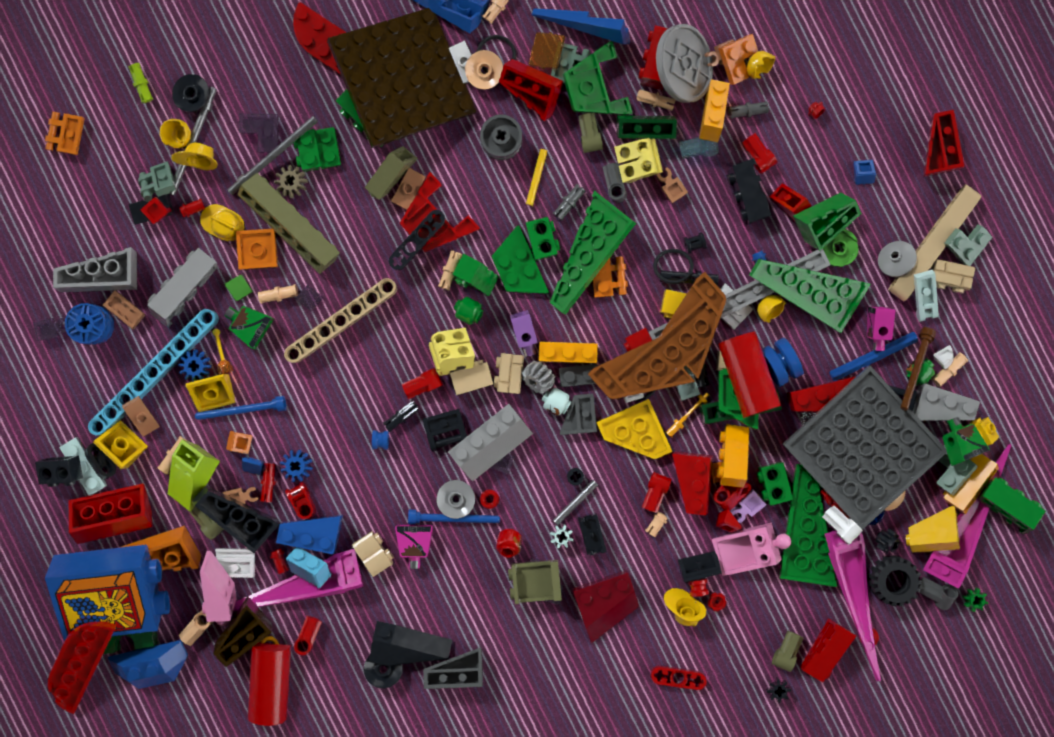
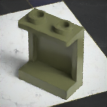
M558 559L512 564V569H508L509 581L513 580V588H510L511 600H515V605L522 602L562 600Z

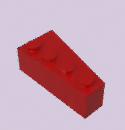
M856 376L787 392L791 411H819Z

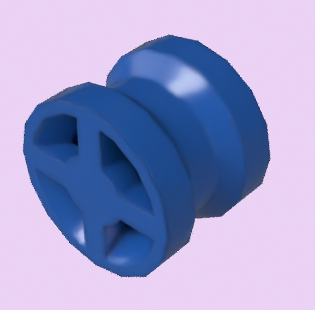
M373 430L372 449L383 448V450H388L389 431L380 433L377 430Z

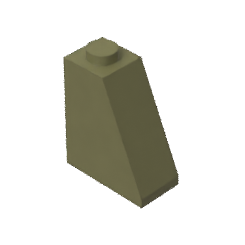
M404 146L390 152L365 188L372 197L379 200L384 198L418 158Z

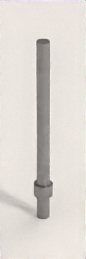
M210 86L208 100L200 110L187 146L197 142L209 111L211 112L212 102L217 92V89ZM178 165L173 178L176 191L169 194L175 196L187 166Z
M314 116L308 119L246 174L240 175L237 178L238 181L227 189L231 195L235 194L244 182L264 169L314 126L318 120Z

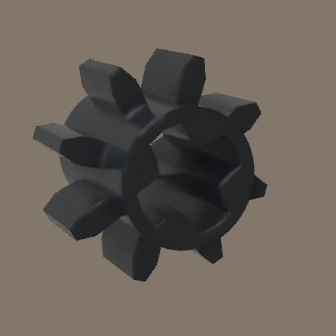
M889 528L887 532L881 530L875 539L878 543L876 547L886 554L888 551L894 552L900 545V540L897 539L899 535Z
M776 677V681H768L770 688H767L766 692L772 693L769 697L771 700L777 698V701L781 703V699H789L787 692H790L791 689L785 687L787 685L786 680H783L781 683L779 678ZM778 686L782 689L779 690V694L774 691L778 689Z

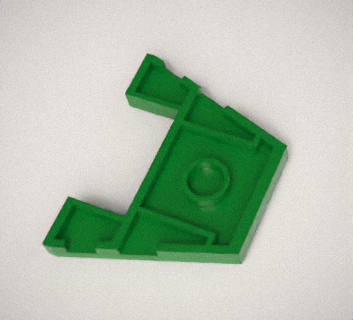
M613 41L606 43L562 74L573 112L617 115L633 114L628 97L612 102L609 101L599 63L617 58Z

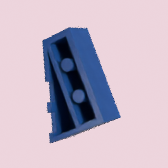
M343 515L283 522L279 525L276 543L334 554L337 549Z

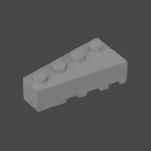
M129 247L123 251L111 252L98 258L94 257L80 263L76 262L54 268L53 288L59 292L137 290V252L132 247Z
M200 248L196 251H191L186 257L187 261L174 270V276L170 280H165L160 287L161 290L157 294L154 293L148 300L147 306L150 314L168 329L173 324L170 321L173 316H179L182 313L185 301L193 299L197 293V286L202 287L217 269V262Z

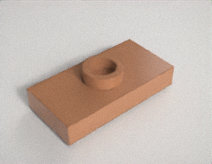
M409 168L391 202L407 210L426 177Z
M116 290L113 291L103 304L104 307L132 329H135L146 315Z
M139 396L122 405V408L143 437L160 427Z

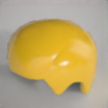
M758 51L753 54L747 64L748 75L752 79H760V73H768L775 62V56L765 51Z
M169 119L161 125L159 135L163 144L173 148H183L187 146L191 139V130L186 122L180 119Z
M777 295L766 296L758 304L757 311L759 317L764 322L770 323V319H774L782 313L786 302Z

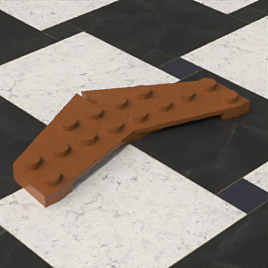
M703 272L695 280L658 338L595 367L588 375L605 395L611 399L695 382L684 367L686 366L699 379L726 303L725 294L707 273Z

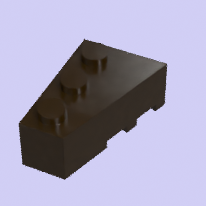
M248 596L214 645L213 654L225 667L229 666L272 633V622Z

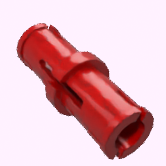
M264 463L263 480L260 482L262 484L260 501L262 502L273 501V487L276 485V481H274L276 464Z

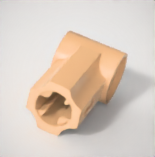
M202 611L196 614L192 621L178 635L180 640L189 646H192L213 623L201 621V615L206 616Z

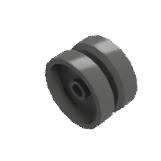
M495 115L484 122L480 130V141L484 152L490 158L500 161L511 159L519 152L522 146V130L514 118L507 115ZM499 136H504V137H505V140H503V141H501V139L498 140V137H499Z

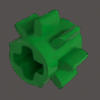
M975 588L974 591L967 589L968 593L966 596H962L966 601L964 606H971L970 611L975 612L976 608L983 611V606L988 604L984 598L987 594L984 592L980 593L979 588Z

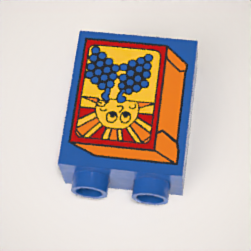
M147 544L53 555L45 581L64 641L72 630L89 622L106 621L116 624L112 636L158 631L161 616L170 612L168 591H159L157 584L162 579L160 560H151Z

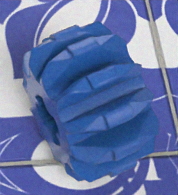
M195 349L193 355L190 351L186 352L188 358L185 356L180 357L184 363H179L178 367H184L180 374L187 373L185 376L186 380H189L192 376V382L197 381V376L202 380L204 379L203 374L207 376L210 374L205 369L212 368V365H206V362L211 359L210 357L203 359L205 352H201L198 356V350ZM194 360L196 364H199V368H196L197 371L191 367V363H195Z
M291 450L290 456L287 454L283 455L286 461L280 462V465L285 466L280 471L288 472L285 475L286 479L292 475V482H295L297 477L300 482L303 481V475L305 477L310 476L306 470H313V467L307 466V464L313 462L312 459L305 460L309 455L308 453L303 454L301 457V450H297L296 454ZM293 462H299V467L301 468L294 470L293 466L295 465H292Z

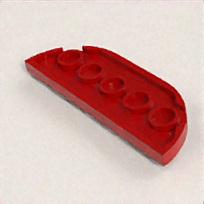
M299 1L293 18L294 32L298 42L308 54L340 74L327 39L346 32Z
M106 621L85 623L76 627L66 637L48 677V690L54 696L56 704L71 714L75 713L115 630L116 624Z

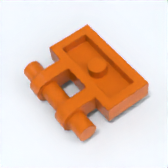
M52 112L51 119L48 121V125H50L48 136H45V149L53 151L54 144H58V152L78 155L85 118L64 113L63 120L61 121L59 120L60 113ZM57 127H61L59 138L56 137Z
M623 256L616 257V265H611L609 258L593 279L594 298L614 296L613 288H619V295H627L626 287H628V281L625 280L626 264H624ZM611 271H617L618 282H612Z

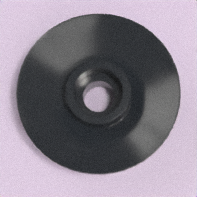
M196 74L182 76L173 87V101L178 108L186 112H194L201 109L209 97L207 82ZM196 92L195 96L191 98V94Z
M370 655L368 656L364 664V675L372 686L385 689L399 681L402 675V664L385 666L387 671L381 673L380 668L384 665L370 663Z

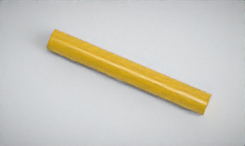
M540 149L526 201V205L533 206L547 155V150Z

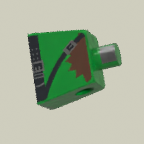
M242 306L239 312L229 307L224 315L233 321L229 329L252 349L257 348L275 319L246 306Z
M959 417L947 421L952 432L943 435V441L951 466L990 450L974 424L963 427Z

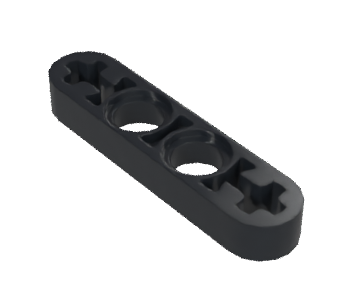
M440 210L431 211L389 258V265L394 270L404 269L441 229L446 220L443 212ZM440 214L441 222H435L432 225L435 228V230L432 231V229L425 223L428 221L429 224H431L434 220L432 216H438ZM421 228L429 230L427 238L419 237L418 232ZM408 242L416 244V250L412 253L407 252L405 249ZM400 250H403L406 255L410 256L408 259L405 256L401 259V266L398 264L396 266L393 265L395 263L393 259L402 256L399 253Z

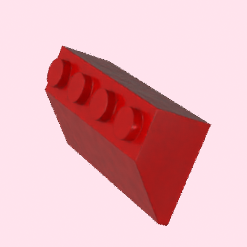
M144 483L69 500V534L77 544L153 527L152 510Z

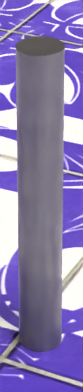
M592 480L553 521L559 525L598 484Z

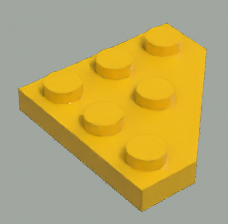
M649 399L596 422L603 439L653 459L672 452Z

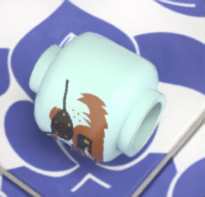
M553 388L550 392L547 390L542 398V401H544L543 408L555 416H559L561 413L565 414L571 403L569 395L558 388Z

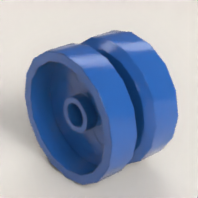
M783 337L775 341L774 349L769 345L762 348L772 380L778 387L788 383L789 376L796 379L804 374L801 362L786 338Z

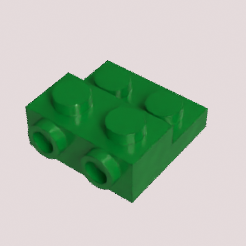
M335 127L308 130L293 143L294 148L299 150V156H296L297 166L301 167L304 172L342 166Z

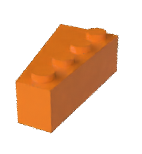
M185 526L122 546L129 547L147 544L151 560L159 559L162 571L169 569L180 571L182 568L187 567L198 569L201 554Z

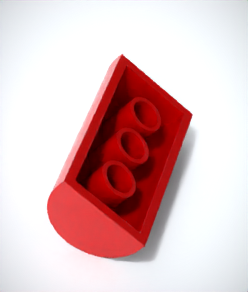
M756 331L719 343L718 345L743 418L780 407L781 404Z
M257 643L251 648L248 720L253 724L274 726L284 723L287 719L291 645Z

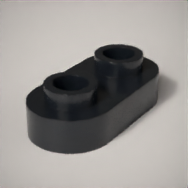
M94 443L85 449V457L98 477L109 479L116 473L115 463Z

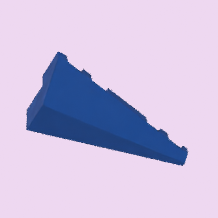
M413 0L425 8H430L432 12L469 34L480 25L482 16L490 4V0Z
M533 9L532 16L620 44H630L629 29L626 28L624 19L590 17L589 11Z

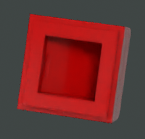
M726 509L718 514L716 527L730 533L741 529L742 526L729 510Z

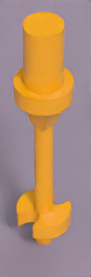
M706 392L704 396L698 395L700 400L679 421L675 419L673 421L674 424L666 431V434L672 437L679 429H683L684 421L702 402L704 404L708 402L706 398L709 394Z

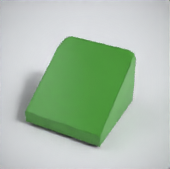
M239 275L225 283L226 288L236 302L253 292L243 275Z

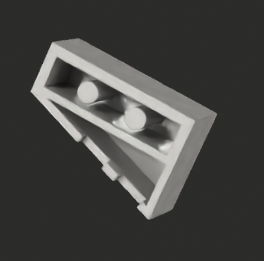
M923 384L921 386L918 385L912 412L919 420H951L955 417H959L960 420H975L980 401Z

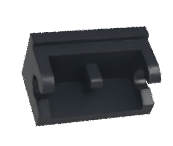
M170 195L157 196L166 208L170 207L172 210L166 216L173 215L172 212L174 210ZM142 200L128 204L134 225L150 221L140 210L149 202Z
M597 513L578 517L587 555L592 556L596 553L607 552Z
M715 551L678 559L681 577L684 582L722 574Z

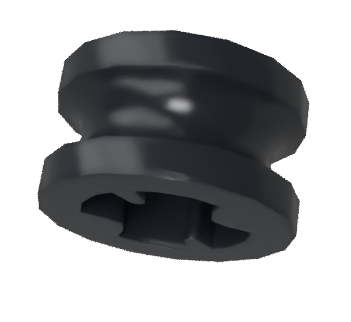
M572 468L567 473V480L572 485H579L584 480V474L580 469ZM574 471H577V474H581L578 482H573L574 479L572 481L570 479Z

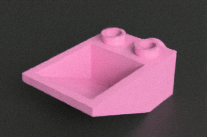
M772 523L713 538L712 542L718 556L722 576L777 565L782 560L779 548L787 549L791 545V538L787 534H780L776 537Z
M207 551L200 570L204 598L202 612L206 614L207 622L216 621L218 625L226 626L230 623L237 600L235 583L212 551Z

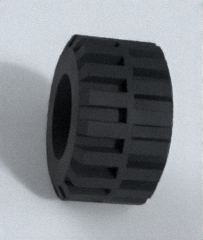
M894 555L882 557L883 560L881 561L877 560L875 562L877 565L871 567V570H873L872 574L869 573L868 576L871 578V581H868L869 586L872 587L870 590L876 595L875 597L891 606H904V603H911L910 599L917 598L915 594L917 591H921L919 584H922V580L919 579L921 574L916 570L917 567L912 562ZM900 570L904 576V583L900 589L891 592L886 587V578L890 572Z

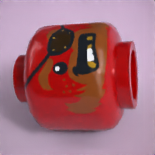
M514 529L502 530L497 538V551L506 558L518 555L522 544L521 534Z

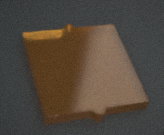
M536 32L529 65L538 66L542 69H558L565 36L556 35L552 32H549V34Z

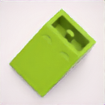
M181 439L172 455L167 494L192 512L194 508L193 499L207 485L220 461L199 445Z

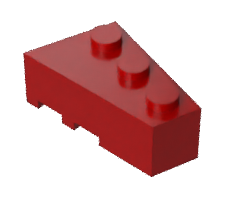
M655 25L654 30L649 31L647 42H650L649 49H645L642 59L646 63L644 68H640L638 79H641L640 85L663 90V85L657 71L656 52L659 40L668 28Z
M514 59L504 64L499 82L506 89L522 99L529 109L537 112L544 122L553 116L564 81Z
M954 110L934 113L932 116L923 177L960 170L965 167Z
M685 452L672 453L686 513L706 516L709 512L713 455Z
M828 618L800 668L819 681L824 682L825 679L827 680L830 677L832 669L856 638V635Z

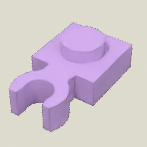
M752 489L748 495L739 501L741 506L733 508L731 513L733 515L741 513V516L737 519L741 523L745 520L746 514H749L751 517L766 506V503Z

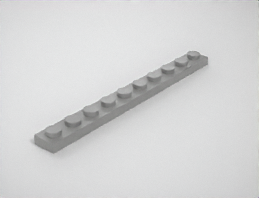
M822 248L820 251L816 250L787 265L819 271L831 264ZM756 280L725 295L726 303L720 318L774 293V291ZM667 323L648 332L652 340L660 336Z

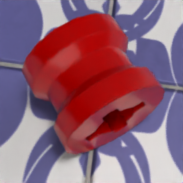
M707 578L688 581V584L691 586V597L709 594V590L706 588Z

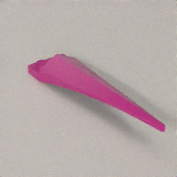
M1011 444L1005 448L996 461L999 469L992 479L1001 477ZM977 498L966 514L960 512L957 516L960 549L933 551L923 571L959 589L968 573L989 507Z
M837 531L825 533L830 551L828 553L874 677L876 681H880L881 677L869 608L865 541L862 532L849 545L836 533Z
M354 549L334 554L323 560L327 563L331 576L321 588L314 584L312 585V583L305 579L303 580V578L296 574L248 597L257 607L342 594L345 591L363 587L357 553ZM246 597L236 601L233 611H238Z

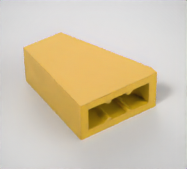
M950 506L909 527V534L906 535V544L911 547L912 553L960 549L955 506Z

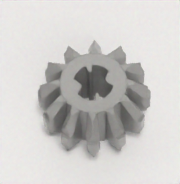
M533 361L522 372V379L526 382L525 385H528L530 390L533 389L536 393L543 394L547 392L555 382V376L551 373L552 370L548 369L547 365H543L540 361Z

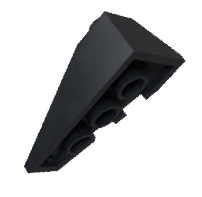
M377 621L369 662L393 666L446 660L449 658L452 640Z

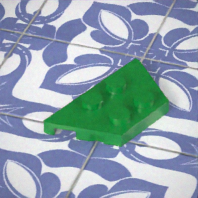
M518 225L491 256L507 292L547 294L549 291Z
M727 369L719 371L718 411L753 429H758L759 413L743 418Z

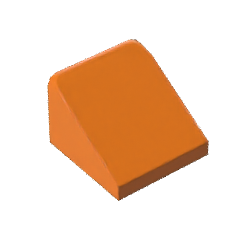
M230 431L226 449L249 454L253 435Z

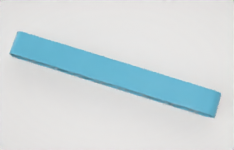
M209 309L200 311L89 422L88 430L90 433L102 435L126 415L122 408V405L125 404L123 397L127 394L130 397V401L137 396L142 399L181 360V356H186V352L191 351L217 325L219 321L218 314ZM208 313L212 315L210 323H206L204 320L205 315ZM193 327H197L199 330L196 337L191 335ZM180 340H183L185 347L180 351L177 344ZM166 354H170L171 356V362L169 364H166L164 362V356ZM153 367L158 371L157 376L154 378L150 374ZM139 381L144 383V388L141 391L137 389ZM112 408H114L117 412L114 418L110 416V410ZM99 421L103 424V429L100 432L96 429V424Z

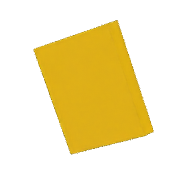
M221 374L186 383V388L198 412L236 403L229 374Z
M121 420L93 442L120 469L129 468L148 447Z

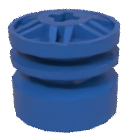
M89 303L79 304L67 313L65 329L68 336L78 343L99 345L111 337L114 330V319L111 313L104 307ZM90 321V324H88L87 327H85L84 323Z

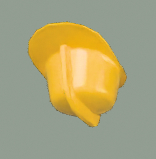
M197 142L189 144L185 151L176 152L171 155L172 161L177 164L202 170H214L218 165L216 160L213 159V148Z
M209 205L201 213L200 222L203 229L222 240L235 241L236 231H244V221L241 216L222 205Z
M672 588L664 594L665 605L674 613L675 619L679 624L695 627L698 621L706 616L705 606L694 597H691L685 590Z

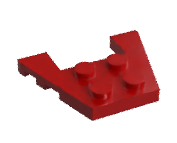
M431 172L427 175L426 180L400 221V225L409 235L431 211L437 210L428 198L442 187V184ZM433 215V222L429 224V222L427 221L425 224L428 225L432 229V231H434L435 228L432 225L435 222H441V215ZM469 215L454 228L445 220V224L422 250L426 253L476 232L480 227ZM421 228L418 232L419 237L427 238L429 230Z

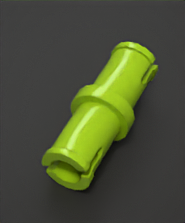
M140 63L128 66L134 80L133 86L137 88L141 103L153 101L154 99L147 85L149 83L148 79H145Z

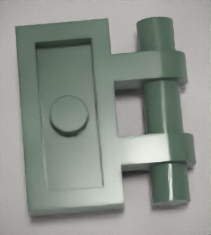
M559 42L551 76L564 81L562 74L573 67L574 61L581 62L588 57L590 50L583 49L582 55L576 54L577 46Z
M168 161L150 167V173L141 172L139 174L140 192L146 202L152 200L151 196L153 193H156L159 197L176 191L171 166Z

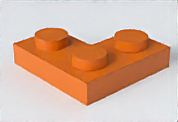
M753 34L746 35L718 48L730 85L749 78L744 59L758 52Z

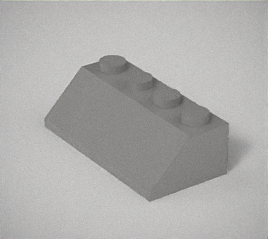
M508 404L449 450L448 453L473 482L533 433L512 406Z

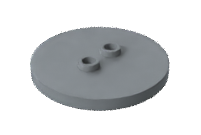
M679 24L668 28L661 36L656 52L657 71L664 89L673 99L682 103L695 102L701 99L708 91L713 75V66L708 67L707 65L712 62V57L704 56L705 53L710 52L709 46L703 35L696 28L688 24Z

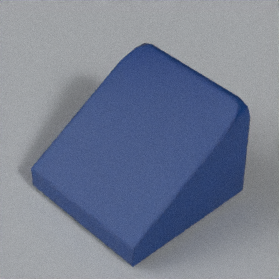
M873 160L854 161L855 184L874 183L876 171Z
M244 457L242 458V469L245 472L261 475L265 462Z

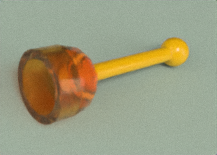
M214 329L212 334L216 338L221 359L217 365L218 375L233 372L231 362L224 359L219 338L220 330Z

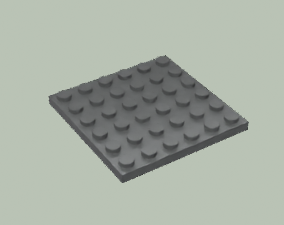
M870 365L783 443L784 447L862 530L947 453L946 448L909 408L906 411L900 408L902 400Z

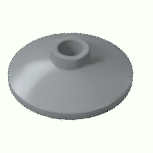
M895 241L887 244L878 256L879 268L890 277L906 275L914 268L917 261L915 249L904 241ZM899 254L897 258H893L894 255Z
M452 480L445 483L437 494L438 508L449 518L457 519L468 515L475 504V495L472 488L460 480ZM455 495L460 497V501L457 503L453 501V496Z

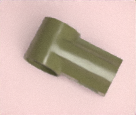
M586 113L578 116L583 152L603 150L595 113Z
M194 506L192 512L188 510L199 523L201 531L208 539L213 540L224 530L196 506Z
M787 630L780 649L778 648L773 656L772 665L791 672L795 666L796 654L804 637Z

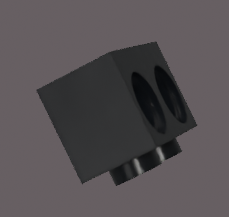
M79 455L51 457L35 462L39 485L47 484V487L58 486L59 483H63L64 486L76 484L75 481L83 478Z

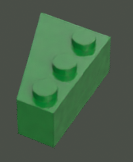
M840 192L794 215L793 218L805 243L820 251L859 217L861 211L856 200Z
M464 253L453 272L458 285L466 289L470 286L487 296H490L500 277L493 271L488 270V267Z
M995 477L990 480L978 498L995 513L999 512L1005 516L1007 523L1012 524L1013 522L1020 527L1019 532L1022 535L1034 530L1046 512L1040 503L1029 500L1022 491L1014 490L1002 478Z

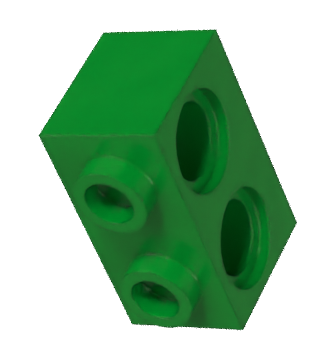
M548 217L526 222L535 261L557 256L560 246L558 239L554 240L552 232H555L553 220L549 221ZM538 225H544L547 230L544 234H538L535 228ZM543 243H548L551 246V251L544 253L541 251L540 246Z
M784 462L758 467L757 478L759 483L763 484L764 490L761 493L764 502L771 506L793 500ZM773 469L776 476L774 479L769 480L767 472ZM775 488L780 490L778 498L772 497V491Z

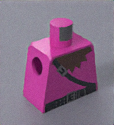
M868 306L867 337L873 339V350L885 351V340H892L895 309Z
M396 525L395 530L400 557H409V568H420V557H428L433 525Z

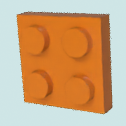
M274 229L236 231L239 270L278 267L276 231Z

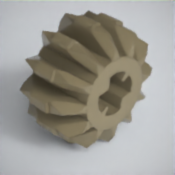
M289 165L288 171L282 167L281 171L283 174L276 173L280 180L274 181L276 185H280L277 187V191H283L282 196L284 197L289 194L290 198H294V192L301 196L299 190H306V187L302 184L308 183L307 179H302L306 174L300 172L299 167L293 170V167ZM289 178L293 179L294 185L291 186L290 184H288Z

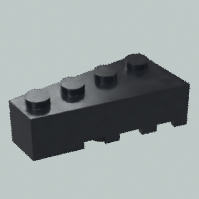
M205 486L193 499L194 506L253 553L257 551L280 524L277 518L208 486Z

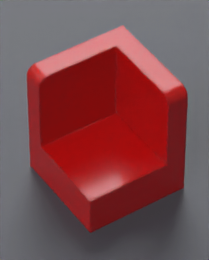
M154 197L140 209L153 225L160 222L172 211L170 207L166 208L157 197Z

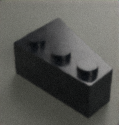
M755 158L733 165L727 171L728 175H726L728 184L732 185L735 191L733 193L735 203L740 205L741 210L739 214L741 220L745 221L746 225L771 216L765 192L762 191L759 183L761 181L760 175H756L753 167L756 164Z

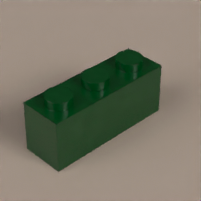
M617 115L616 135L618 138L676 139L677 119L674 116Z

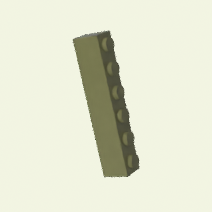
M256 173L241 185L238 195L319 274L335 262L340 253L337 248L329 243L323 234L310 224L307 218L300 215L296 208L289 204L282 197L281 193L275 190L264 177Z

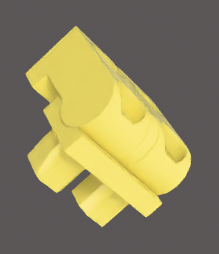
M641 139L614 147L618 164H623L619 166L623 183H632L638 179L663 172L655 139Z
M466 328L441 331L432 335L429 349L438 375H449L450 371L456 370L458 366H465V369L473 368L475 354Z

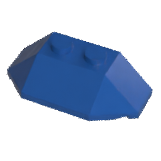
M178 640L109 656L108 660L116 675L136 688L141 689L175 681L188 654L182 641Z

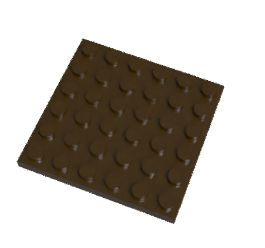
M430 8L327 39L371 148L476 113L466 85L463 83L449 50L450 47L437 16Z

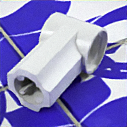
M835 506L829 508L823 516V519L837 531L836 533L848 545L863 532L852 519H848Z

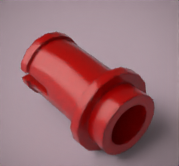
M201 198L188 204L183 203V206L179 207L183 217L188 218L194 213L205 210Z
M279 548L270 552V559L273 558L278 574L290 570L284 557L285 551Z

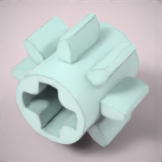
M565 524L560 529L556 525V531L550 532L555 537L551 540V543L557 542V548H560L562 544L567 548L568 540L573 541V538L569 537V534L573 531L565 530ZM564 532L567 538L559 541V537L556 535Z

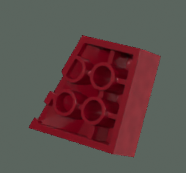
M627 570L572 588L591 643L639 607Z

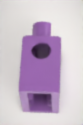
M526 310L510 315L519 348L523 347L525 357L535 355L534 344L538 342L529 311ZM528 333L529 337L524 339L522 335Z

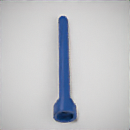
M284 395L276 396L275 399L269 402L197 412L195 419L202 420L274 409L278 412L286 411V399Z
M409 509L408 525H416L420 521L499 523L501 520L499 516L466 515L462 518L454 519L444 514H421L415 509Z

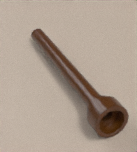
M923 327L919 334L921 344L900 407L904 411L909 408L928 345L934 341L936 331L929 327Z

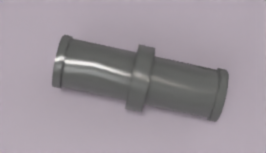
M764 101L753 104L747 102L745 105L729 106L728 113L731 114L729 117L730 119L744 116L751 118L752 115L768 114L769 106H766L768 102Z
M576 184L567 197L564 196L562 198V203L552 214L562 221L571 208H575V203L586 192L585 189Z

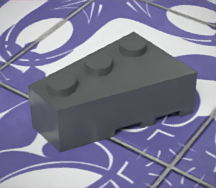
M482 647L423 669L424 689L483 687Z

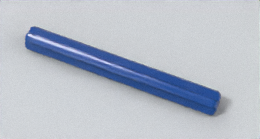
M915 332L906 334L885 344V351L873 350L829 372L830 377L833 381H837L918 342V337Z

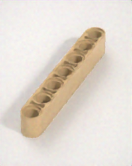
M967 184L959 190L916 249L917 261L914 268L906 275L896 277L888 291L903 302L907 300L915 289L914 274L930 269L946 247L945 241L955 228L959 229L982 195Z
M389 278L378 282L288 346L284 352L285 359L291 363H298L395 295L397 292L396 283ZM390 282L393 285V289L391 292L386 293L383 290V286L385 283ZM370 294L377 295V301L374 304L368 302ZM354 305L361 306L362 311L360 314H353L352 308ZM339 316L346 318V323L343 326L337 325V318ZM324 327H328L330 329V335L328 337H323L321 335V330ZM308 338L314 339L315 343L310 349L305 345ZM293 349H297L299 352V356L295 360L290 357V352Z

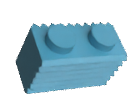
M296 547L286 558L292 573L297 574V576L318 588H321L331 576L326 562L302 548Z

